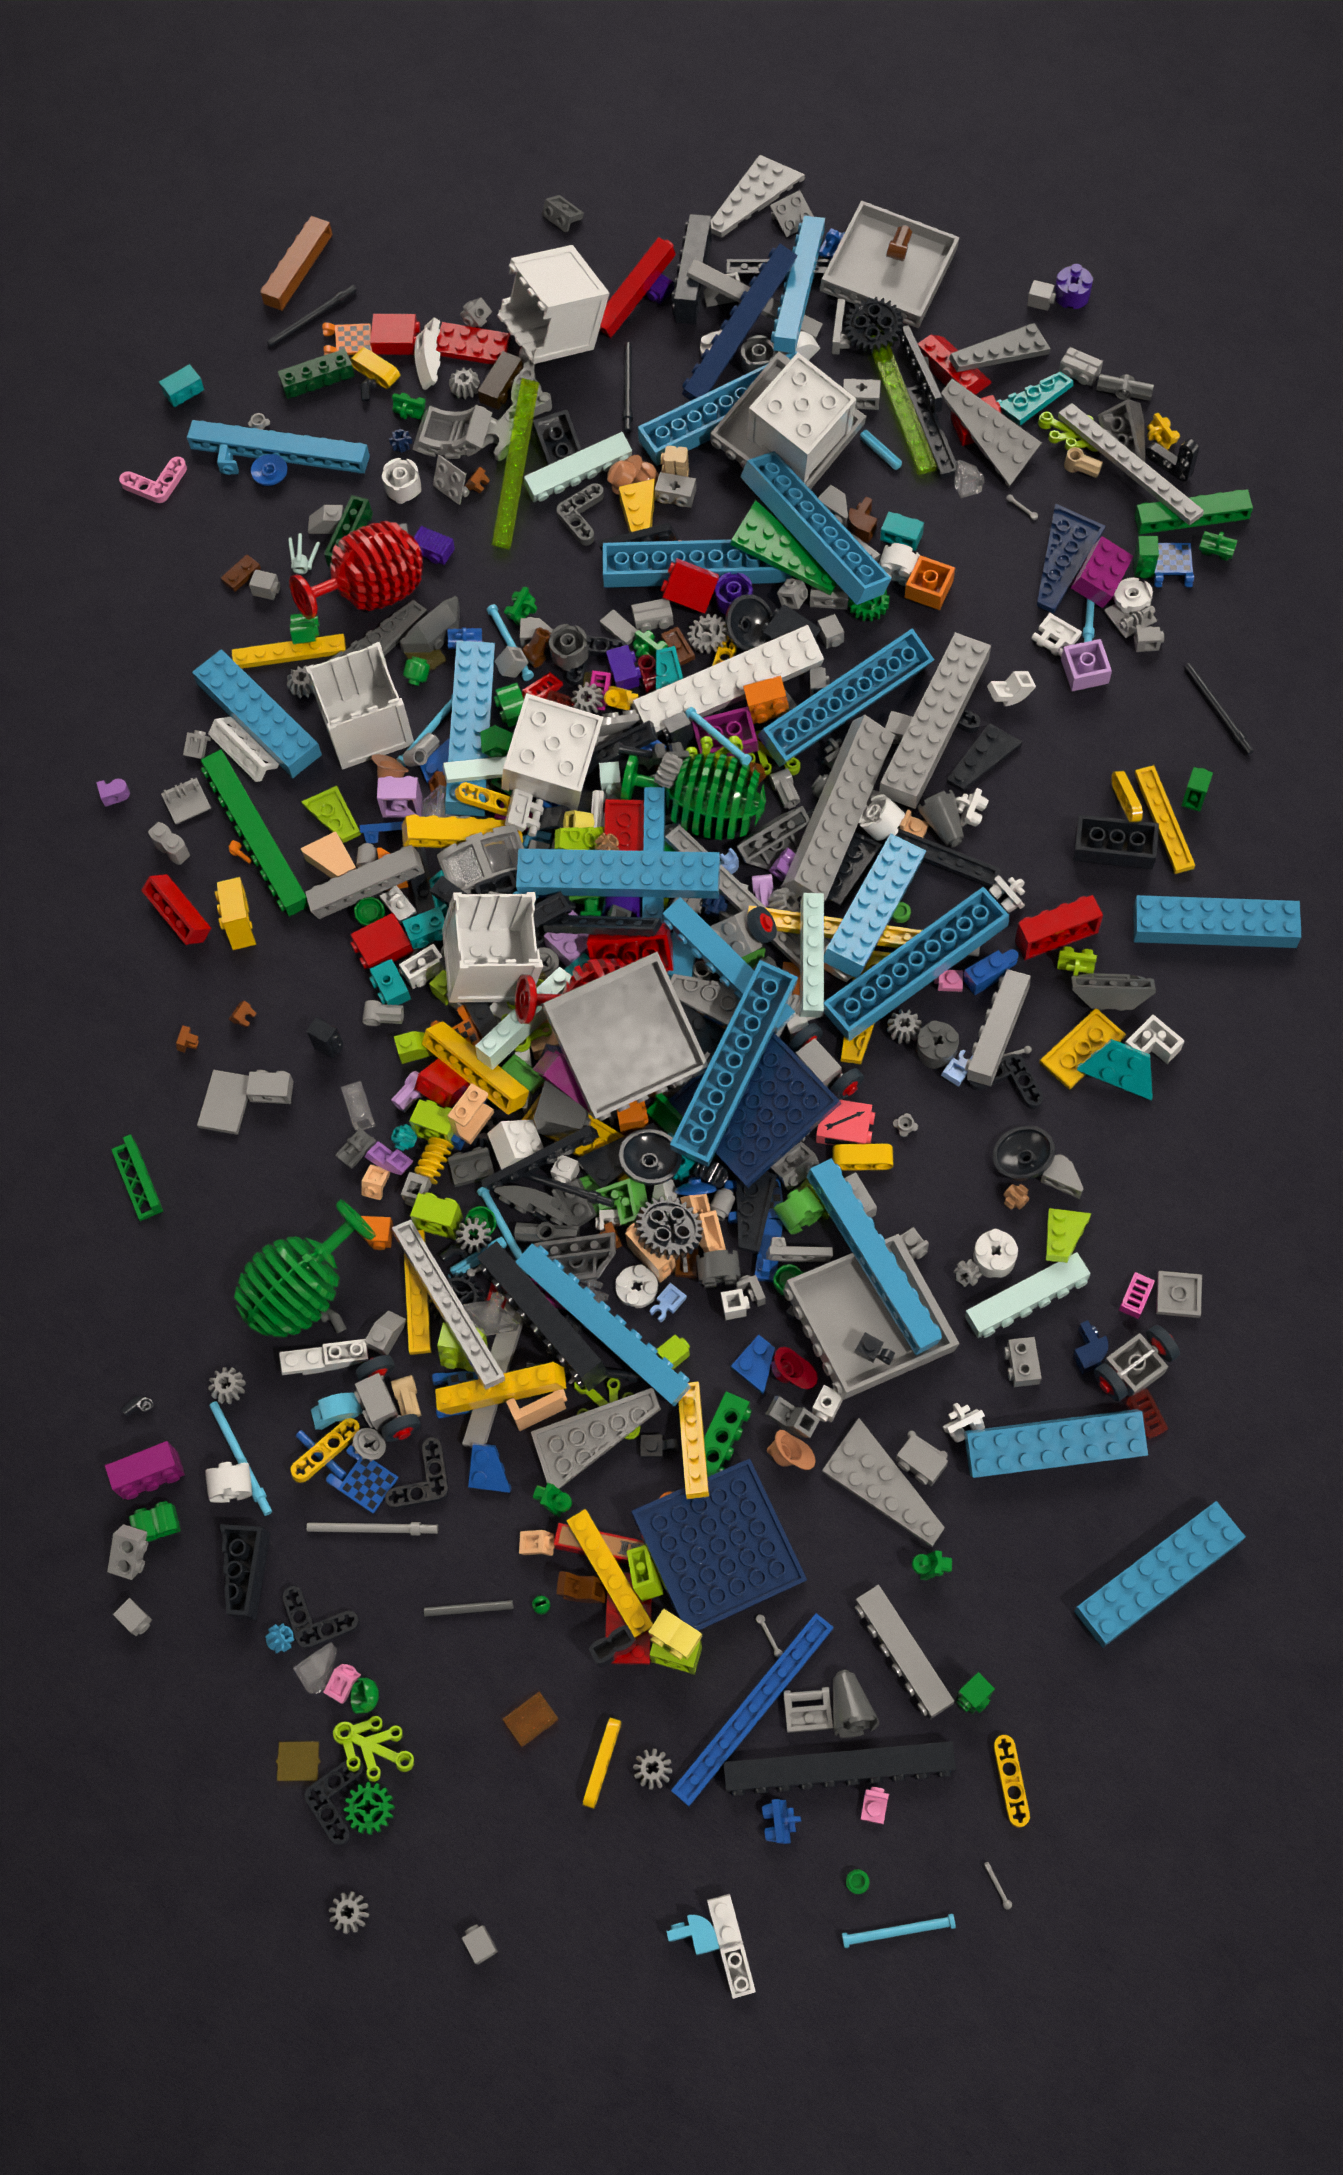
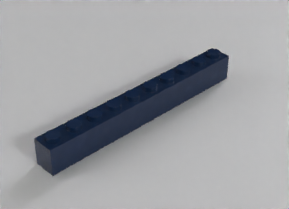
M779 244L777 248H772L768 255L770 259L767 263L763 262L758 270L760 272L759 276L753 277L749 283L751 288L748 292H743L739 299L741 303L739 306L735 305L730 312V320L723 322L720 328L722 332L720 335L716 334L711 341L712 347L710 350L706 349L701 356L703 359L701 364L697 363L691 372L693 376L691 379L687 378L683 383L682 388L684 390L682 395L692 401L710 392L795 263L798 255L782 244Z

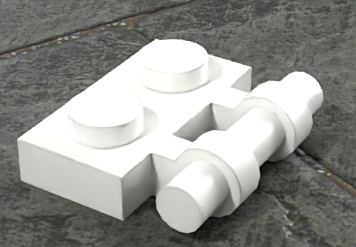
M1049 613L1039 626V631L1043 634L1040 636L1034 633L1031 639L1037 642L1038 646H1044L1051 650V653L1055 656L1059 655L1062 657V647L1074 645L1080 638L1082 631ZM1051 637L1058 642L1054 644L1048 638Z
M515 788L512 791L505 825H515L517 830L521 832L527 826L529 828L528 835L535 837L540 829L539 820L540 815H543L544 801L536 799V802L533 803L532 794ZM529 811H531L533 814L532 818L528 817Z

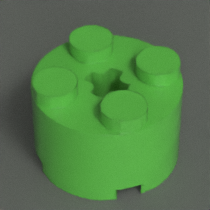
M808 1187L800 1192L797 1189L787 1195L788 1200L774 1207L777 1216L791 1235L803 1231L801 1227L812 1225L824 1213V1208Z

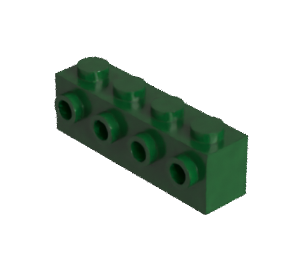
M346 349L277 371L287 399L355 376Z
M351 495L324 553L329 568L330 563L333 565L332 550L335 545L339 547L338 543L341 538L347 536L352 531H356L358 528L366 527L368 521H371L373 511L368 499Z

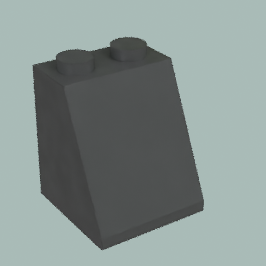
M545 1081L534 1115L536 1129L539 1134L563 1139L587 1126H591V1119L585 1108L552 1083Z

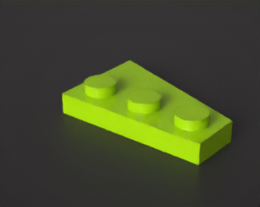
M337 786L302 801L303 806L332 833L337 832L343 843L361 835Z
M605 826L596 828H559L555 830L554 849L595 850L597 844L594 841L604 833Z
M1049 1208L1046 1245L1047 1261L1064 1263L1069 1261L1079 1238L1084 1232L1086 1224L1090 1220L1091 1213Z

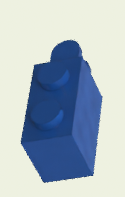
M1013 949L1003 954L999 950L965 969L963 981L974 995L997 983L1001 976H1005L1007 969L1017 964L1018 952Z

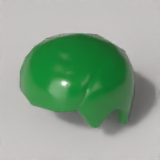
M373 897L361 899L354 907L355 918L364 926L378 921L385 915L383 904Z
M483 1206L474 1207L469 1210L465 1218V1225L468 1226L466 1221L468 1218H470L472 1224H474L475 1218H479L478 1225L480 1226L485 1221L486 1226L483 1230L490 1228L491 1232L485 1234L490 1236L495 1230L497 1222L494 1213L489 1208ZM472 1231L469 1232V1234H470L472 1237L478 1238V1237H477L478 1232H476V1231H474V1233H473Z
M792 1264L782 1265L774 1273L773 1284L779 1294L784 1295L783 1290L787 1280L801 1275L803 1272Z
M358 1678L360 1682L354 1683L351 1690L352 1710L354 1713H368L377 1705L379 1690L373 1680Z

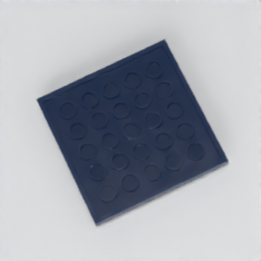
M773 1032L715 1153L749 1188L842 1103ZM705 1073L693 1077L668 1100L682 1117H684Z
M750 1459L707 1477L709 1496L687 1499L684 1487L630 1512L678 1618L697 1631L807 1581Z

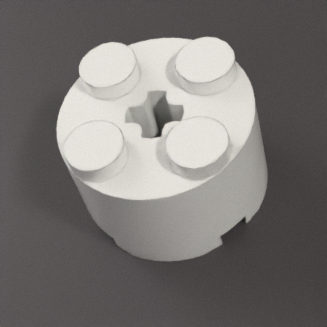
M396 458L385 464L382 480L386 494L399 504H403L421 492L418 468L413 461Z
M892 543L891 547H888V545L884 547L879 565L892 578L891 580L898 581L900 585L906 586L920 555L918 552L915 555L912 552L913 548L907 545Z
M884 794L873 797L871 799L873 802L869 806H865L858 823L877 841L889 837L890 833L896 835L898 833V826L905 813Z
M993 1229L979 1237L975 1245L973 1259L979 1265V1272L989 1278H1001L1012 1271L1016 1262L1018 1247L1015 1240L1009 1234L999 1229Z
M224 1462L218 1464L219 1468L205 1470L210 1502L224 1503L230 1502L229 1499L237 1498V1500H242L252 1495L249 1463H240L232 1466L231 1462Z

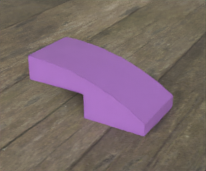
M379 1141L365 1155V1158L375 1165L402 1175L413 1163V1160L398 1149L392 1152Z

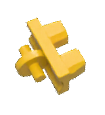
M1159 413L1154 414L1152 422L1147 426L1149 430L1147 434L1150 441L1156 440L1159 445L1167 450L1178 441L1180 434L1177 431H1171L1169 419L1167 417L1162 418Z
M609 686L608 691L604 695V701L608 706L623 710H630L633 700L638 699V694L615 686Z

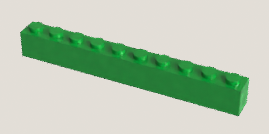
M222 749L201 759L204 766L201 770L206 778L210 777L211 782L209 784L214 793H219L220 796L217 798L221 806L227 807L228 811H226L229 820L231 822L235 821L237 824L234 828L239 837L243 835L245 838L242 842L247 851L251 850L254 855L251 858L256 867L261 866L260 874L264 881L269 880L271 885L268 887L273 897L278 896L279 900L277 903L281 911L286 910L288 916H291L309 907L305 893Z

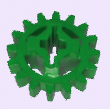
M885 590L883 595L858 605L849 597L848 607H851L850 612H856V618L862 616V621H865L866 618L872 621L873 617L880 619V614L885 615L886 609L889 608L887 590Z
M367 1782L366 1788L359 1784V1791L356 1793L351 1790L352 1799L346 1798L345 1800L350 1804L349 1807L344 1808L345 1812L350 1813L346 1820H353L351 1827L355 1829L359 1826V1833H363L367 1829V1833L372 1835L374 1828L377 1832H381L380 1826L382 1824L388 1826L389 1824L386 1819L393 1818V1815L389 1813V1810L395 1809L394 1805L389 1804L393 1797L391 1795L385 1796L388 1790L383 1788L380 1791V1784L378 1783L375 1784L374 1788H372L370 1782ZM374 1793L378 1794L384 1803L377 1802ZM363 1795V1799L361 1800V1802L359 1804H356L358 1799ZM369 1803L377 1807L370 1810V1814L367 1811L362 1810L365 1809V1807H368ZM380 1813H383L381 1818L375 1822V1818ZM356 1814H361L364 1817L365 1824L357 1819Z

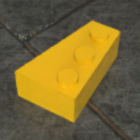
M655 479L620 486V502L629 533L652 527Z
M241 878L217 882L218 891H215L217 902H220L217 905L219 915L222 916V918H219L221 929L226 930L232 949L236 950L256 945L251 931L253 927L249 921V908Z

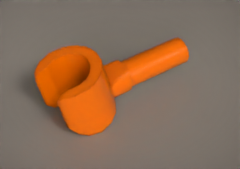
M231 841L229 845L230 854L238 855L250 864L252 859L240 851L242 845L237 841Z

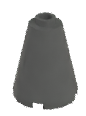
M949 790V794H946L945 791L935 794L924 800L926 803L924 806H921V804L917 806L919 813L946 846L955 847L962 843L961 839L964 838L955 795L952 790Z
M849 1670L839 1671L833 1678L834 1733L836 1736L839 1733L840 1738L864 1735L863 1730L870 1728L871 1732L879 1726V1720L855 1674L849 1672Z

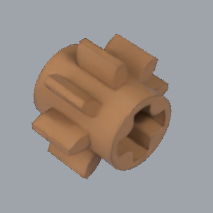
M602 833L594 841L597 844L595 850H619L617 847L619 841L613 834L606 836L605 833Z
M1012 1184L1003 1195L1006 1198L1004 1204L1011 1210L1014 1207L1020 1210L1030 1199L1027 1196L1029 1190L1022 1184L1019 1186Z

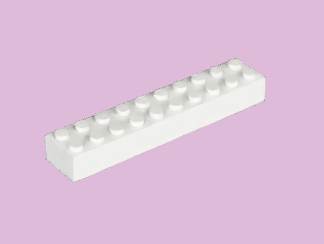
M806 625L633 700L632 708L633 710L636 709V713L640 716V725L649 720L654 723L658 737L663 735L662 730L665 729L664 720L683 711L685 713L690 707L695 708L697 714L704 717L745 699L746 695L743 688L745 685L781 676L782 682L810 671L812 668L821 666L824 658L809 626Z

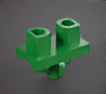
M394 393L392 396V412L399 413L403 419L410 416L422 420L425 409L424 398L418 397L413 399L406 393H401L400 395Z
M1205 531L1199 550L1205 555L1212 553L1219 555L1220 559L1227 561L1229 558L1232 559L1238 540L1223 537L1224 532L1221 531L1219 535Z
M523 587L521 592L514 591L512 595L514 605L507 606L504 613L508 619L514 620L518 626H520L521 618H526L529 613H536L537 606L534 604L536 600L529 593L528 587Z
M640 630L635 632L636 638L633 646L637 651L636 657L639 659L643 655H651L656 662V650L667 648L668 645L664 641L655 643V636L649 630L644 633Z
M586 897L585 908L581 910V915H602L603 908H599L598 897Z
M547 1483L546 1488L537 1485L533 1498L540 1501V1504L553 1515L560 1517L561 1512H566L572 1506V1498L567 1493L559 1490L554 1484Z
M935 1550L927 1555L919 1554L915 1556L912 1560V1568L916 1573L921 1574L920 1580H928L935 1576H942L944 1572H951L952 1558L942 1557V1551Z

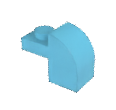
M340 1393L325 1397L318 1401L319 1405L311 1409L315 1429L321 1430L336 1421H343L347 1418L354 1419L362 1414L361 1405L358 1403L354 1393Z
M688 1915V1926H685L684 1922L671 1925V1930L667 1931L669 1942L692 1936L696 1955L720 1949L713 1926L701 1916Z

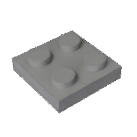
M1159 1271L1157 1278L1156 1314L1200 1318L1202 1275Z

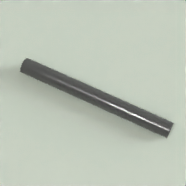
M513 1600L424 1607V1616L513 1609Z

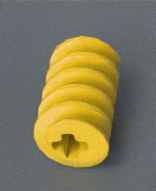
M431 1137L428 1140L429 1145L425 1146L426 1152L422 1153V1159L418 1161L419 1166L415 1168V1173L429 1177L432 1184H437V1180L433 1177L441 1176L437 1169L443 1170L444 1166L440 1162L446 1163L448 1161L444 1157V1155L451 1154L447 1147L454 1148V1146L442 1138Z

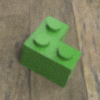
M631 1178L596 1190L602 1196L615 1200L612 1208L602 1204L598 1205L599 1210L617 1209L620 1225L630 1226L635 1223L640 1207H644L645 1202H648L644 1184L638 1183Z

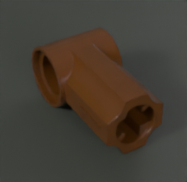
M902 225L897 228L893 241L891 240L889 243L886 257L904 261L912 236V230L908 226Z
M541 627L536 628L530 643L522 649L526 659L534 668L544 663L546 659L544 652L551 634L547 629Z

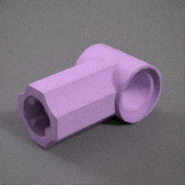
M772 874L752 876L753 894L768 908L770 903L767 899L773 892Z
M417 1071L412 1072L407 1077L405 1085L391 1099L392 1103L403 1112H406L419 1097L424 1096L414 1089L419 1074Z

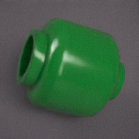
M412 656V659L406 661L403 676L409 679L408 683L419 686L420 682L424 683L427 681L430 665L427 663V660Z

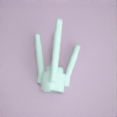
M299 533L296 557L292 538L288 539L292 562L291 569L295 573L305 574L308 570L312 569V562L320 542L316 543L308 561L307 557L301 554L302 534Z

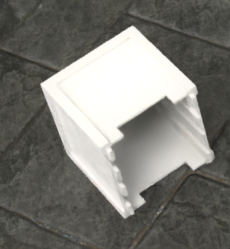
M570 245L511 258L509 274L516 273L510 301L502 303L497 316L501 322L506 324L509 333L515 336V341L518 345L524 348L529 360L536 364L594 350L609 292L574 246Z
M797 353L749 407L747 439L752 443L755 442L761 448L764 445L771 452L775 451L805 483L809 479L811 472L839 440L851 431L856 398L801 354Z
M380 642L345 656L306 667L319 709L342 770L371 760L374 754L386 755L409 747L414 742L402 698H399L389 675Z
M526 693L503 767L501 789L509 791V789L514 790L517 788L532 794L533 797L567 806L570 810H577L594 747L597 746L603 717Z
M527 892V894L453 893L442 928L449 1003L515 1002L516 986L522 974L531 975L535 984L537 983L543 963L540 960L539 949L536 946L533 917L535 911L534 903L536 901L535 892Z

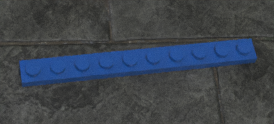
M817 1613L671 1790L687 1806L693 1803L723 1766L724 1762L732 1755L831 1633L834 1627Z

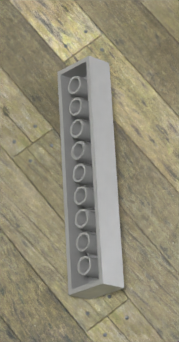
M955 632L880 782L879 795L884 794L890 800L916 809L989 660L991 645Z
M863 715L852 721L782 884L801 897L803 893L824 894V901L826 900L895 737L893 733L868 716Z

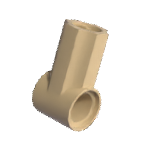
M1074 447L1068 450L1064 467L1069 472L1080 471L1096 478L1103 462L1084 455L1081 449Z
M410 1375L391 1381L396 1400L398 1399L401 1416L407 1414H416L417 1417L421 1416L413 1376Z

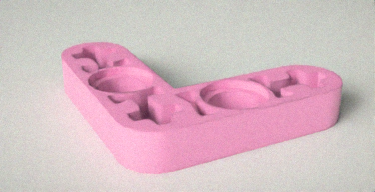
M174 457L169 461L156 482L129 471L122 473L119 481L123 489L151 501L163 503L169 498L185 474L187 466L183 458ZM167 477L173 478L171 482H164ZM142 485H148V488L145 490L139 489Z

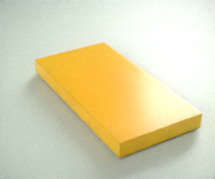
M1095 1008L1053 1047L1039 1063L1070 1090L1086 1075L1077 1070L1078 1065L1090 1058L1091 1054L1095 1051L1100 1050L1109 1040L1113 1039L1121 1042L1126 1034Z

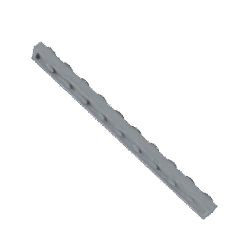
M1073 403L1059 412L1058 418L1189 526L1203 516V509Z
M680 825L665 836V841L676 852H708ZM720 864L719 893L739 912L744 910L748 912L749 905L766 908ZM777 931L776 937L771 942L800 969V939L794 933Z
M412 1220L392 1227L395 1238L484 1389L486 1390L505 1381L504 1374Z

